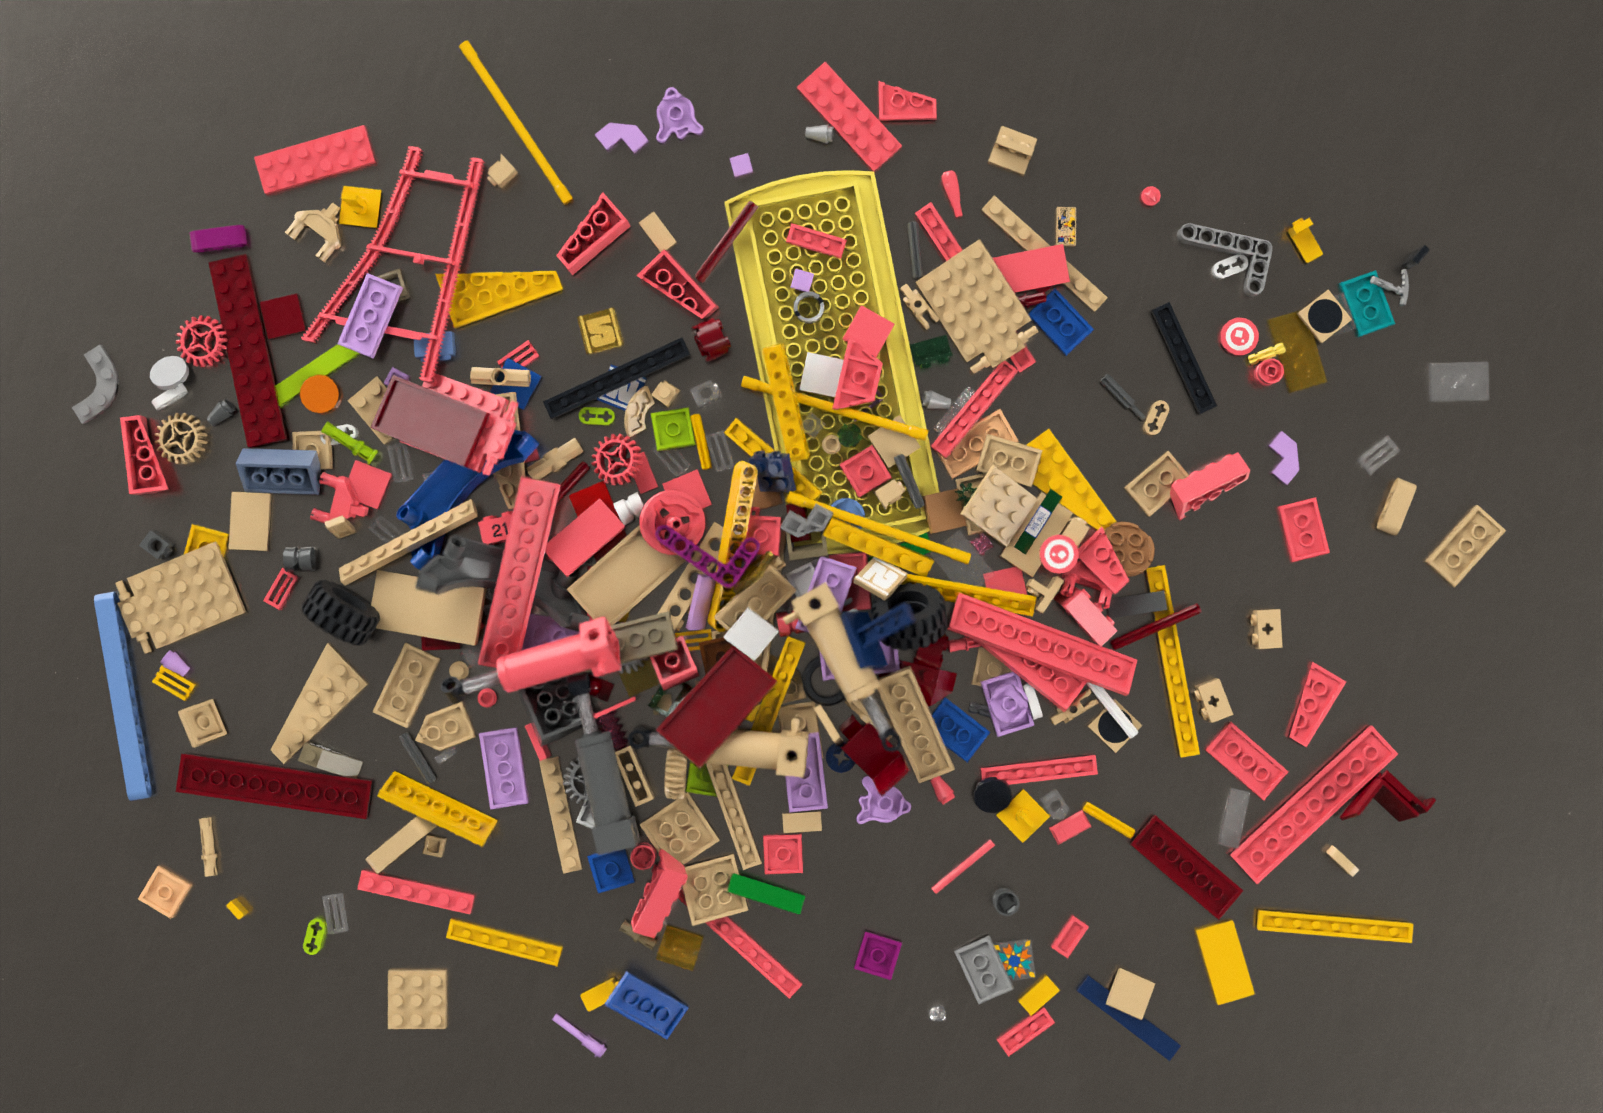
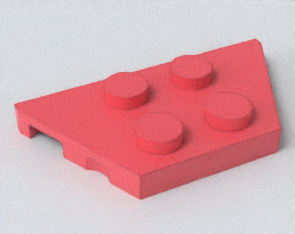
M852 337L848 339L832 407L833 410L870 403L875 400L883 363L876 357H873L867 349L862 348L856 343Z

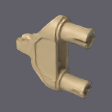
M332 203L327 210L323 208L321 211H299L294 215L295 220L285 233L295 240L302 229L309 226L325 238V244L315 256L326 263V260L333 251L341 247L338 224H336L338 220L336 216L341 208Z

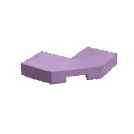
M608 123L595 134L607 151L621 139L633 153L649 142L636 125Z
M1281 431L1268 446L1283 458L1271 474L1285 485H1288L1299 471L1297 443Z

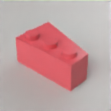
M1074 586L1073 596L1067 597V592H1065V595L1058 592L1053 597V600L1060 604L1066 610L1065 612L1077 622L1078 626L1100 647L1117 632L1113 626L1115 622L1108 615L1105 617L1101 613L1103 609L1096 602L1093 604L1089 600L1091 596L1085 589L1079 590Z

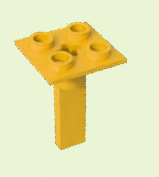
M343 186L339 224L377 228L382 190Z
M1024 789L1011 800L1007 808L996 815L1022 843L1050 817Z

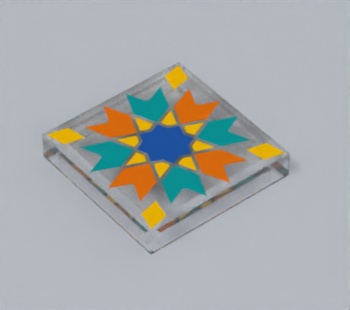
M1030 938L994 943L1011 981L1036 978Z

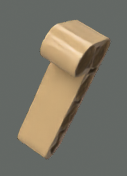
M417 816L365 860L375 873L379 874L416 842L437 827V825Z

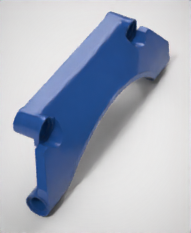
M514 430L503 459H498L490 475L507 466L524 462L539 446V443L529 433ZM444 460L404 505L398 509L397 518L407 524L412 530L459 506L482 481L489 477L482 473L487 460L481 473ZM445 534L411 551L412 559L410 562L418 570H421L436 555L440 554Z

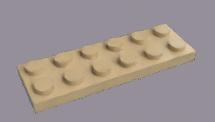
M911 666L877 678L881 684L877 688L893 726L901 738V744L918 782L922 783L955 770Z

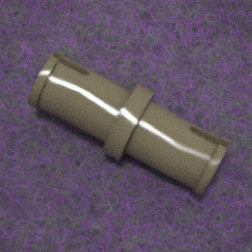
M627 920L623 922L619 929L620 932L633 938L635 943L638 941L651 951L658 941L655 938L634 933L631 923L627 922Z

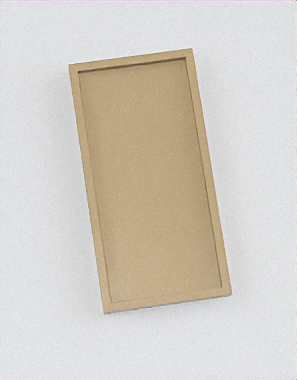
M638 525L566 590L593 620L605 616L610 626H613L682 565L685 560L678 555H667L653 549L644 540ZM666 530L664 538L668 539L670 532Z
M377 570L371 604L380 615V622L376 626L377 629L478 645L487 588L463 587L436 595L417 590L416 582L418 577Z

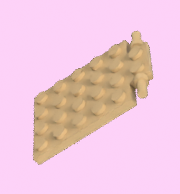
M981 239L916 281L966 362L984 353L985 356L980 358L981 361L970 367L974 374L984 367L987 368L991 365L994 368L1024 349L1026 347L1024 343L1028 341V338L1039 332L1035 325L1025 332H1016L1032 321Z
M218 542L210 543L127 578L134 594L133 597H131L130 592H127L123 580L115 583L120 594L118 597L121 602L117 604L131 638H136L137 642H140L144 654L152 652L147 640L148 632H150L156 649H159L246 613Z

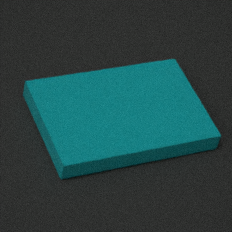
M1376 270L1339 283L1357 337L1395 324L1383 288L1370 283L1372 276L1378 277Z

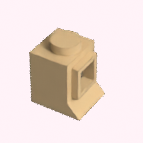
M501 154L500 162L497 161L488 169L489 176L487 179L494 187L498 185L502 188L518 172Z
M664 380L663 383H659L651 395L669 408L680 390Z
M894 479L874 493L886 511L888 503L891 505L901 499V495L906 490L900 481L896 482Z

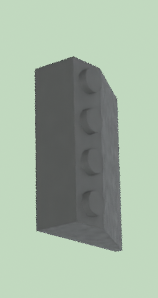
M567 677L517 691L541 747L583 727L578 711V702L569 691Z

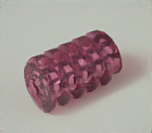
M617 710L598 717L600 720L596 723L597 725H603L600 729L601 732L610 731L615 752L627 747L625 744L628 743V738H622L626 731H619L623 724H616L620 717H613Z

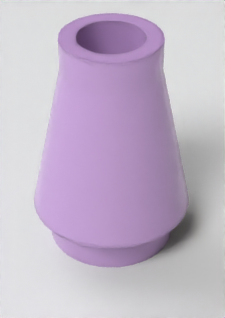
M171 650L160 661L163 667L180 674L182 677L190 669L180 656Z

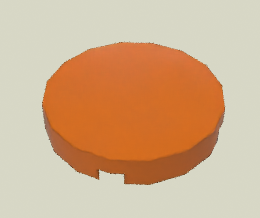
M318 374L311 376L304 381L300 388L301 402L312 412H328L338 401V387L333 379L326 375Z

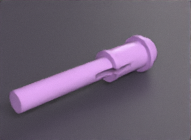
M557 1013L552 1020L580 1040L582 1046L595 1054L594 1057L598 1056L601 1058L607 1049L604 1047L605 1044L601 1045L590 1035L586 1036Z

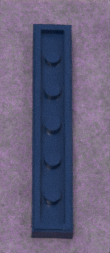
M1089 975L1078 987L1077 991L1167 1060L1170 1061L1181 1047L1178 1042L1145 1017L1139 1020L1105 1005L1110 991Z

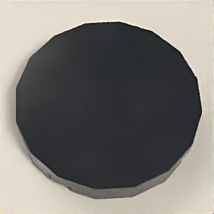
M997 777L982 780L977 784L973 793L976 806L986 813L1000 812L1007 808L1012 800L1010 785L1003 779H997Z

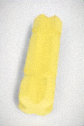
M1279 343L1275 347L1259 351L1256 355L1254 353L1248 356V360L1251 365H1255L1259 361L1263 362L1275 357L1276 354L1285 353L1286 349L1283 343Z

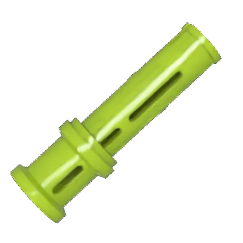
M328 421L321 430V432L351 450L354 456L358 455L367 461L368 465H370L378 450H373L365 445L364 441H357Z

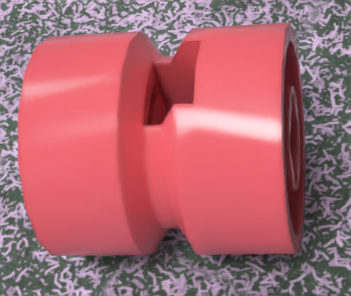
M1267 359L1259 363L1254 369L1255 381L1262 386L1272 385L1281 380L1284 375V367L1276 359Z
M791 610L790 613L786 611L776 613L780 637L789 636L792 632L796 634L804 633V631L795 629L798 619L789 624H785L783 620L785 616L793 613L794 610Z
M649 842L639 843L631 852L630 860L632 865L639 870L649 869L657 858V851Z

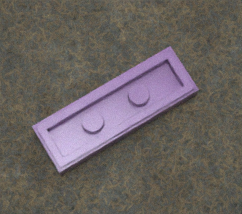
M698 574L686 624L688 630H705L716 581L706 574Z

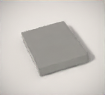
M990 935L954 951L978 1004L1014 990Z

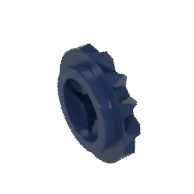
M846 742L838 746L834 743L827 750V764L835 772H847L855 765V762L845 752L844 756L849 758V760H842L840 765H838V758L833 756V754L836 755L842 752L841 747Z

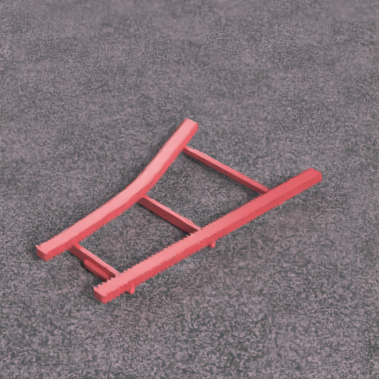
M410 146L408 147L410 150H407L409 152L407 153L408 157H405L407 160H404L406 163H403L405 167H402L403 169H400L399 172L401 175L399 176L400 180H397L399 183H396L397 187H394L396 189L393 191L395 194H391L393 196L390 198L392 201H389L390 204L387 205L389 208H386L387 211L384 212L386 214L383 215L385 218H382L383 221H380L382 225H379L381 228H377L379 231H376L377 234H374L376 237H373L372 243L367 244V252H364L365 255H362L363 258H360L361 261H358L359 264H356L357 267H354L353 273H349L350 276H347L346 282H342L343 285H340L339 291H335L336 294H333L332 300H328L329 303H326L327 306H324L325 310L322 309L323 313L319 312V315H317L318 319L315 318L316 322L312 321L314 325L310 324L311 328L308 327L309 331H306L307 334H303L304 337H301V339L306 342L316 343L315 340H319L318 337H321L320 334H323L322 331L328 328L327 325H330L329 322H332V320H336L335 322L338 325L345 326L348 318L339 317L336 313H339L338 310H342L341 307H344L343 304H346L345 300L349 301L348 298H351L350 294L353 295L352 291L356 292L354 288L358 289L357 285L360 286L359 282L362 283L361 279H364L366 273L369 274L368 270L371 271L370 267H373L372 264H375L374 261H377L376 258H379L380 252L414 258L413 263L423 265L424 260L448 264L445 266L447 269H444L446 272L443 273L446 276L443 277L445 280H442L443 284L441 285L443 287L440 288L442 291L439 292L441 295H438L440 298L437 299L440 302L437 303L439 306H436L437 310L435 312L437 313L434 314L436 317L433 318L435 321H432L434 325H431L433 328L430 329L433 332L426 334L387 326L384 333L415 340H421L422 337L430 339L428 340L430 343L427 344L429 347H426L428 351H425L427 354L424 355L426 362H422L424 364L422 366L424 369L421 370L423 373L420 374L422 377L419 378L424 382L432 383L435 382L432 379L435 378L433 375H436L434 371H437L435 369L438 367L436 364L439 363L437 360H440L438 356H441L439 353L442 352L439 349H442L440 345H443L441 343L444 341L442 338L445 337L443 334H446L444 330H447L445 327L448 326L445 323H448L446 319H449L447 317L450 315L448 312L451 311L449 308H452L450 304H453L451 301L454 300L451 297H454L452 293H455L454 289L456 288L454 286L457 285L455 282H458L456 278H459L457 275L460 273L457 271H460L458 267H461L459 265L462 263L460 260L463 259L461 256H464L462 252H465L463 250L466 248L464 247L466 245L465 241H468L466 234H469L467 230H470L468 228L471 226L469 223L472 222L470 219H473L471 215L474 214L471 212L474 211L472 208H475L476 193H479L477 190L480 189L477 186H480L478 182H481L480 178L482 177L480 175L483 174L481 171H484L482 168L485 167L483 165L485 162L480 158H470L472 160L469 162L471 169H468L469 173L467 174L469 176L466 177L468 180L465 181L454 179V176L451 174L430 170L419 173L415 170H418L417 166L419 165L417 163H420L419 159L421 158L419 156H422L421 152L423 151L419 147ZM413 177L465 186L463 188L465 190L463 191L464 195H461L463 197L461 199L463 202L460 203L462 206H459L461 209L458 210L460 213L457 214L459 217H456L458 221H455L458 223L455 225L457 228H454L456 232H453L455 234L452 236L454 239L451 240L453 243H450L452 247H449L452 250L449 251L451 254H448L449 258L447 259L384 247V245H387L385 242H389L387 240L390 239L389 236H392L390 232H393L392 229H395L393 227L396 225L395 222H398L396 220L399 219L397 215H401L399 213L402 212L400 208H404L402 206L405 205L403 201H406V194H409L407 191H410L409 187H412L410 185L413 183L411 180H415Z

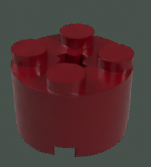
M711 318L691 327L692 332L696 330L697 335L694 336L701 355L707 356L706 362L728 353L731 344L728 337L723 336L721 331L723 326L720 319L715 320Z
M944 633L934 644H929L926 648H918L915 651L917 655L916 658L914 657L913 663L934 670L936 668L940 669L943 662L942 650H947L949 636H946V633Z

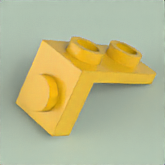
M1310 217L1306 220L1300 218L1293 222V227L1288 230V233L1305 263H1309L1323 255L1321 248L1309 229L1313 225Z
M615 977L580 995L588 1012L605 1004L619 983Z

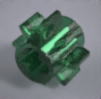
M852 423L848 426L844 424L837 432V435L840 436L839 442L845 447H850L851 445L855 447L862 439V436L859 435L861 433L860 428Z
M968 483L967 487L964 484H960L961 489L955 491L959 497L956 501H963V506H966L977 489L971 487L972 483ZM968 491L971 496L966 498L964 492Z

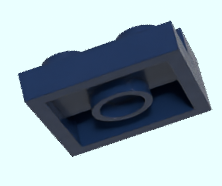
M757 451L749 458L750 464L754 465L757 469L760 492L789 493V491L794 492L796 490L789 453Z

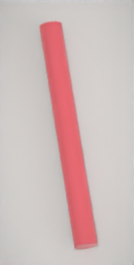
M991 840L985 843L931 889L934 893L940 892L992 849L995 844Z

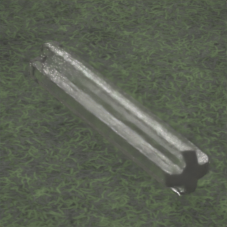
M969 386L966 387L934 427L936 433L940 435L975 394L974 389Z

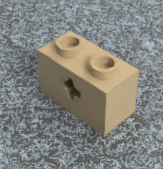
M1280 609L1253 610L1251 625L1254 626L1252 644L1255 645V649L1283 648ZM1269 627V631H1262V628Z
M1214 678L1194 686L1196 689L1194 696L1197 702H1201L1203 708L1201 709V714L1204 720L1213 723L1233 715L1219 678ZM1210 696L1216 699L1213 702L1214 705L1208 704V701L1211 700Z

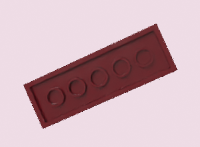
M1156 815L1149 820L1130 843L1131 846L1218 920L1243 892L1238 885Z

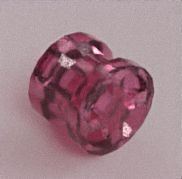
M983 532L979 534L976 540L970 541L981 556L985 555L986 550L994 547Z

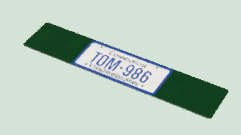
M1052 489L1049 490L1014 547L1027 554L1061 500V495Z

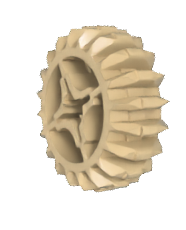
M175 413L174 417L168 416V421L161 420L164 426H157V429L161 431L154 435L159 437L155 444L161 445L157 448V451H163L161 455L163 458L168 457L167 461H174L175 464H180L181 462L187 464L188 460L190 462L195 461L194 456L201 457L199 450L205 451L202 444H207L208 442L203 440V438L207 437L208 434L202 433L205 430V426H199L201 424L200 420H195L193 415L188 417L187 413L182 415ZM186 423L192 430L183 431L182 428H179L178 424ZM172 431V437L168 440L169 432ZM180 435L184 436L183 442L178 441ZM195 437L194 444L191 447L190 441ZM179 446L185 453L176 454L171 450V447Z
M669 748L665 769V796L675 800L683 799L686 789L687 758L677 749Z

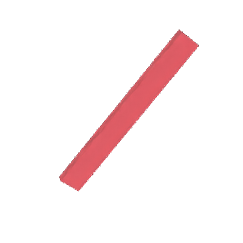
M681 888L678 899L686 905L683 889ZM728 916L705 922L789 999L802 986V983Z

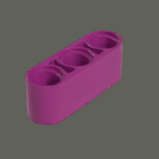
M232 225L189 232L191 249L195 253L247 246L244 225Z

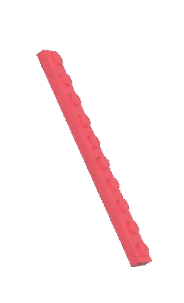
M932 202L915 213L946 261L963 251ZM1027 346L1010 357L1020 373L1037 362Z

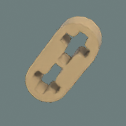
M1157 401L1151 406L1143 424V430L1147 435L1153 436L1161 431L1169 413V405L1165 401ZM1163 405L1162 409L1165 410V412H1161L1157 417L1156 414L1158 410L1155 409V407ZM1155 419L1157 420L1155 423L1157 430L1151 432L1149 431L1150 427L1147 425L1151 424Z
M1333 845L1325 852L1351 877L1359 871Z

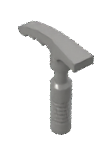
M1406 269L1401 271L1402 288L1395 287L1392 283L1378 277H1371L1370 283L1388 291H1394L1400 295L1399 305H1406L1409 292V280Z

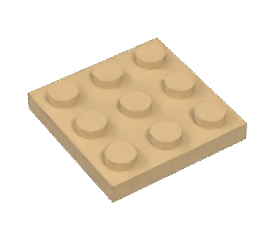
M991 466L964 507L961 515L1000 544L1007 547L1038 498L998 468Z
M688 792L685 793L683 799L673 801L640 824L658 853L660 849H663L683 865L720 841Z
M734 854L685 867L687 881L682 885L692 926L748 911L744 897L727 892L732 873L739 875Z
M389 970L388 1029H446L447 970Z

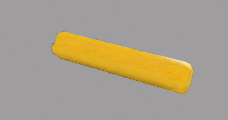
M693 414L690 418L701 467L703 470L711 469L712 464L701 415Z
M1089 802L1084 805V812L1130 839L1134 836L1135 829Z

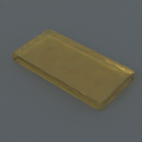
M1301 310L1267 320L1274 345L1283 343L1286 349L1285 353L1277 355L1284 367V377L1289 393L1327 382L1314 336L1297 315Z

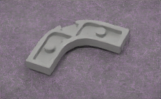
M98 345L84 354L96 375V387L89 397L72 407L82 424H86L103 413L115 398L118 374L113 361L102 345Z

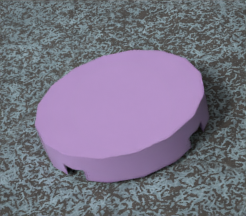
M1010 684L1002 685L995 689L989 702L990 710L994 717L1006 723L1019 721L1024 717L1028 709V697L1025 692L1018 686Z

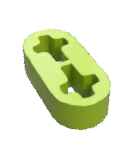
M584 407L578 415L583 424L610 426L616 418L615 413L611 409ZM589 411L591 415H596V418H589V421H586L582 415ZM605 412H608L612 418L605 422L603 418H598V416L605 415Z
M314 918L308 924L303 949L309 955L317 954L322 949L327 930V923L322 918ZM319 922V926L322 929H319L317 934H315L316 928L313 925ZM316 938L315 945H317V948L311 950V946L308 944Z

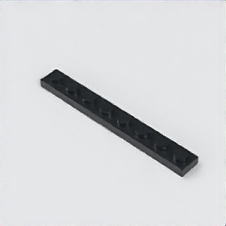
M683 337L543 401L544 406L552 420L690 356L689 350Z

